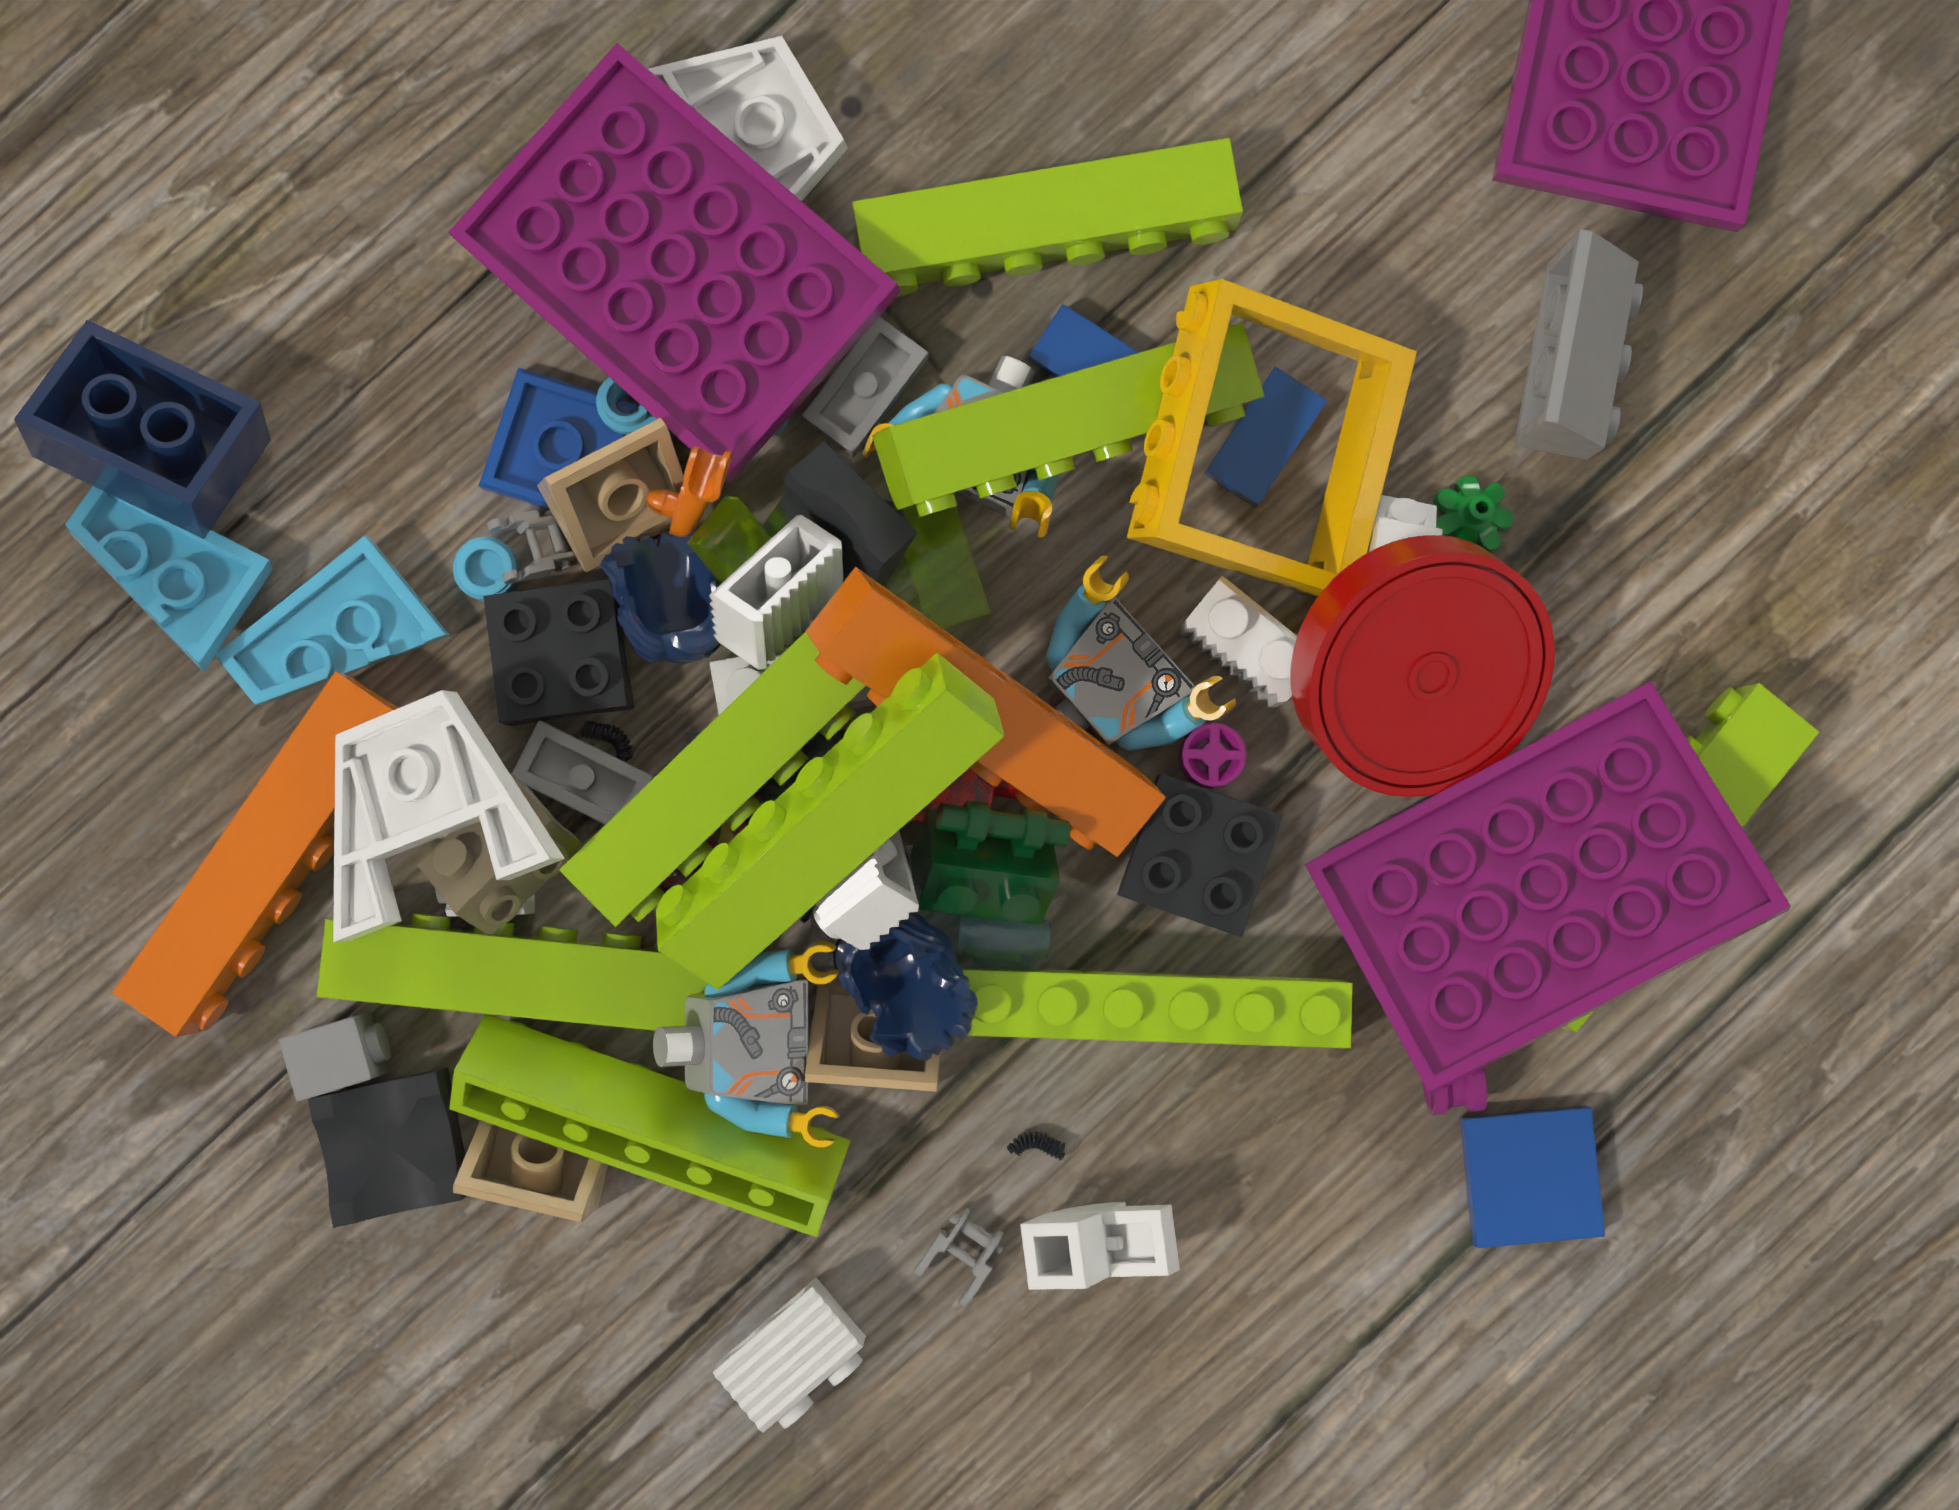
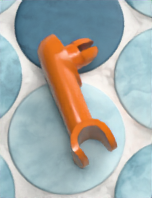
M693 446L684 472L680 493L667 489H655L646 495V504L653 512L672 518L669 534L687 537L695 531L709 502L716 501L720 497L733 456L732 451L725 450L723 455H713L700 447Z

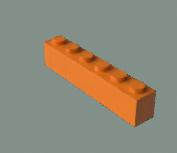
M857 567L853 569L805 631L819 651L818 656L815 658L816 663L829 675L845 685H848L854 677L869 687L871 690L868 692L867 697L877 707L892 694L895 685L906 672L913 668H920L932 656L939 653L995 699L1005 737L970 768L995 787H998L1002 780H1005L1018 790L1014 796L1026 808L1045 811L1047 816L1052 812L1062 820L1069 821L1070 837L1088 850H1091L1097 843L1118 857L1166 798L1139 768Z
M335 671L112 994L175 1037L198 1033L200 1029L203 1031L210 1029L224 1013L229 1003L224 994L237 976L243 978L249 974L263 956L265 946L260 942L274 922L278 925L283 923L299 904L302 893L297 889L311 869L315 872L320 870L334 853L335 735L396 710L399 707L355 677Z

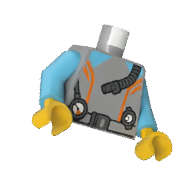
M1001 356L988 385L966 375H961L954 385L939 384L906 405L888 424H879L874 427L862 454L867 458L871 451L876 450L872 435L893 425L1029 386L1036 372L1030 366L1017 359ZM1035 468L1014 474L1016 488L980 499L976 486L956 492L967 499L1009 517V528L1011 530H1016L1017 522L1020 519L1031 518L1040 525L1037 537L1042 538L1045 537L1052 514V500L1059 480V474L1038 480Z
M1101 556L1086 570L1083 576V585L1078 588L1057 616L1046 654L1048 667L1052 671L1047 682L1063 701L1054 709L1085 731L1089 729L1106 746L1115 742L1121 748L1128 751L1170 745L1201 726L1206 720L1217 719L1231 711L1236 705V699L1221 707L1213 704L1208 696L1210 686L1221 681L1222 677L1213 676L1195 686L1115 596L1125 587L1129 580V575L1126 571L1114 585L1105 583L1099 575V568L1107 560L1108 556Z
M819 940L813 942L804 954L796 955L793 949L761 952L719 990L707 983L704 992L687 997L685 1001V1026H666L656 1029L653 1037V1053L657 1065L660 1067L685 1066L687 1089L704 1093L706 1104L710 1110L744 1131L787 1138L792 1137L794 1132L802 1133L807 1143L817 1148L833 1144L836 1141L834 1139L816 1137L810 1129V1123L817 1114H824L834 1118H839V1114L828 1106H818L808 1111L807 1114L800 1113L796 1105H808V1082H805L808 1056V981L815 984H826L835 979L839 973V970L827 972L815 970L810 962V957L816 952L834 951L836 946L827 940ZM798 974H803L808 980L799 979L797 976Z

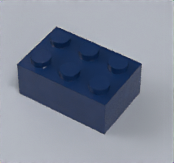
M86 320L14 418L32 457L202 539H205L271 441L260 402L89 320Z

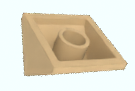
M659 418L545 477L537 484V487L585 572H588L600 565L604 556L610 554L611 548L615 543L623 545V538L626 536L639 540L641 535L650 534L651 537L660 534L661 531L670 528L672 518L653 512L646 504V495L655 489H667L680 493L684 475L667 425Z
M838 977L829 983L818 984L806 1063L805 1082L937 1092L940 1054H932V1057L927 1061H920L912 1057L907 1051L889 1057L881 1051V1046L876 1045L870 1039V1034L873 1032V1022L877 1019L873 1010L871 1009L868 1015L863 1014L858 1009L855 999L849 992L844 990Z
M480 1120L453 1184V1193L583 1222L598 1209L608 1165Z

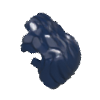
M696 529L687 537L672 536V534H669V530L661 531L657 545L650 534L641 535L639 540L626 536L623 538V545L615 543L611 548L610 554L604 556L600 565L610 578L612 594L620 605L617 609L619 614L617 619L636 653L648 662H672L682 665L710 657L720 647V643L714 637L716 631L713 629L715 625L712 621L714 615L711 613L713 607L710 605L712 599L709 595L722 584L719 569L722 561L720 553L723 548L721 541L713 538L707 539L705 542Z
M910 912L909 919L899 920V927L889 928V934L880 935L879 942H871L870 949L860 950L840 938L835 944L836 949L833 951V965L835 970H839L837 975L844 990L849 992L855 999L858 1009L863 1014L868 1015L870 1010H873L877 1019L873 1022V1032L870 1034V1039L876 1045L882 1047L881 1051L892 1057L907 1051L912 1057L920 1061H927L932 1057V1054L939 1055L943 1048L948 1050L955 1043V1036L962 1038L970 1032L972 1021L977 1011L978 999L970 989L968 977L963 974L962 968L955 961L952 943L948 936L930 925L921 915Z

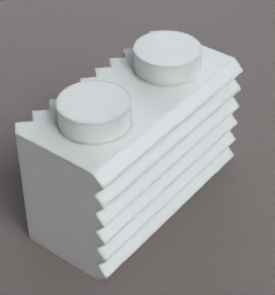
M803 515L795 516L709 595L712 599L710 605L713 607L711 613L714 615L712 621L715 624L713 629L716 631L714 637L717 641L755 668L767 669V661H775V653L784 652V645L793 644V637L802 635L801 629L810 626V621L815 620L818 613L822 611L842 585L841 540Z
M1221 576L1180 626V637L1189 636L1190 644H1199L1200 652H1209V660L1219 661V668L1228 667L1229 676L1238 675L1239 684L1248 683V691H1257L1258 700L1267 699L1268 708L1278 707L1287 702L1292 696L1290 668L1297 635L1224 576Z
M899 830L816 903L813 909L814 918L819 927L831 938H840L860 950L870 949V943L879 942L880 935L889 934V928L899 927V920L909 919L910 912H918L919 904Z
M816 1277L758 1328L753 1330L729 1353L724 1355L718 1361L713 1374L722 1383L724 1389L731 1394L732 1398L738 1402L740 1408L747 1413L749 1419L756 1424L758 1430L764 1433L776 1421L785 1429L797 1421L812 1406L814 1402L808 1394L826 1378L833 1386H836L861 1364L863 1359L857 1352L863 1347L866 1336Z

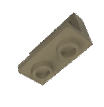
M512 773L510 775L565 859L511 880H496L481 822H477L449 833L417 864L452 911L487 935L495 933L503 924L510 921L518 913L520 907L550 878L560 872L559 869L582 847V843L578 838L558 823L527 785Z

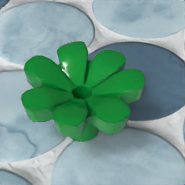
M1464 476L1456 480V492L1446 488L1439 490L1433 498V504L1444 512V515L1436 518V528L1443 529L1442 536H1450L1452 534L1453 537L1474 544L1477 543L1478 546L1483 547L1490 553L1497 551L1501 544V538L1497 531H1508L1513 522L1512 512L1499 508L1498 505L1504 498V488L1498 483H1492L1481 490L1474 476Z

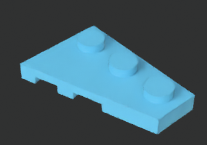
M92 486L65 524L70 534L203 672H205L273 571L269 559L212 530L209 531L205 539H202Z
M363 536L221 649L215 656L255 705H265L327 682L335 671L349 674L449 637L450 635L370 537Z

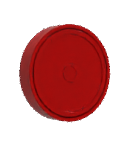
M1423 535L1393 541L1368 552L1348 565L1333 578L1311 606L1297 635L1292 654L1290 685L1293 704L1299 721L1309 738L1332 764L1350 780L1364 788L1390 796L1421 797L1438 794L1504 759L1530 730L1541 711L1551 684L1555 659L1554 634L1546 607L1531 584L1518 572L1483 547L1463 539L1442 535Z

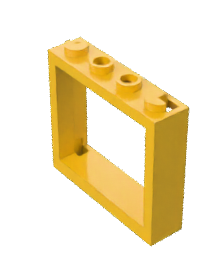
M1222 278L1192 285L1189 288L1184 311H1179L1176 315V325L1179 332L1173 355L1166 362L1161 374L1160 389L1163 395L1157 419L1152 423L1145 437L1144 453L1147 459L1141 483L1135 488L1129 501L1135 504L1127 538L1318 598L1334 577L1355 560L1367 554L1417 351ZM1231 315L1358 361L1308 564L1179 524Z

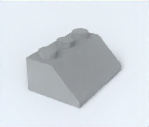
M1580 229L1547 264L1514 446L1585 460L1605 448V444L1610 445L1615 439L1620 422V408L1613 406L1616 384L1622 383L1627 375L1632 354L1631 346L1624 344L1628 321L1633 322L1635 320L1643 295L1642 284L1635 283L1639 261L1593 231Z

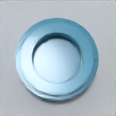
M492 537L474 538L465 543L455 556L453 562L455 581L464 593L476 600L484 602L483 596L513 592L518 582L505 584L503 581V573L514 569L517 572L521 570L515 552L498 539Z

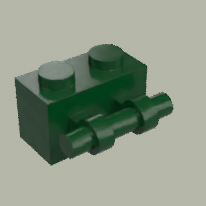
M967 800L963 806L941 803L938 810L926 808L910 852L913 885L919 904L918 910L1041 925L1060 882L1054 846L1065 847L1068 844L1070 837L1069 821L1047 818L1045 811L1024 808L1020 814L990 810L988 803Z

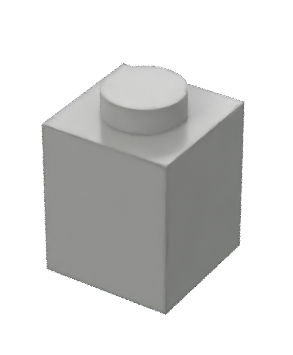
M371 1012L278 1039L296 1102L388 1074L385 1061L391 1058L389 1040L383 1026L380 1023L374 1024Z

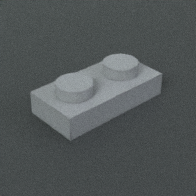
M879 316L860 337L802 414L803 420L852 457H855L868 440L873 428L880 424L928 360V352Z
M541 720L538 721L512 772L514 776L527 786L605 825L655 777Z

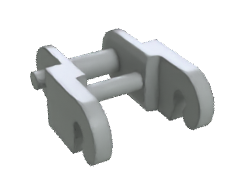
M537 509L512 514L503 521L501 518H496L487 522L486 525L490 533L516 529L519 534L526 533L534 561L529 566L519 572L514 569L502 574L505 584L546 577L555 569V566L561 565L562 570L571 568L570 562L577 559L573 551H568L563 532L551 510L545 512L546 517L541 518ZM548 529L555 554L543 556L536 531Z
M965 1208L960 1216L953 1212L948 1220L954 1224L950 1231L947 1233L943 1229L939 1230L926 1249L924 1257L913 1270V1273L920 1277L938 1251L942 1253L948 1251L972 1267L974 1276L969 1283L968 1289L963 1292L958 1300V1304L964 1308L970 1303L992 1270V1263L988 1261V1258L993 1251L999 1255L1004 1246L999 1244L1004 1233L999 1230L991 1236L969 1221L968 1217L971 1210ZM959 1231L984 1247L978 1259L952 1243Z

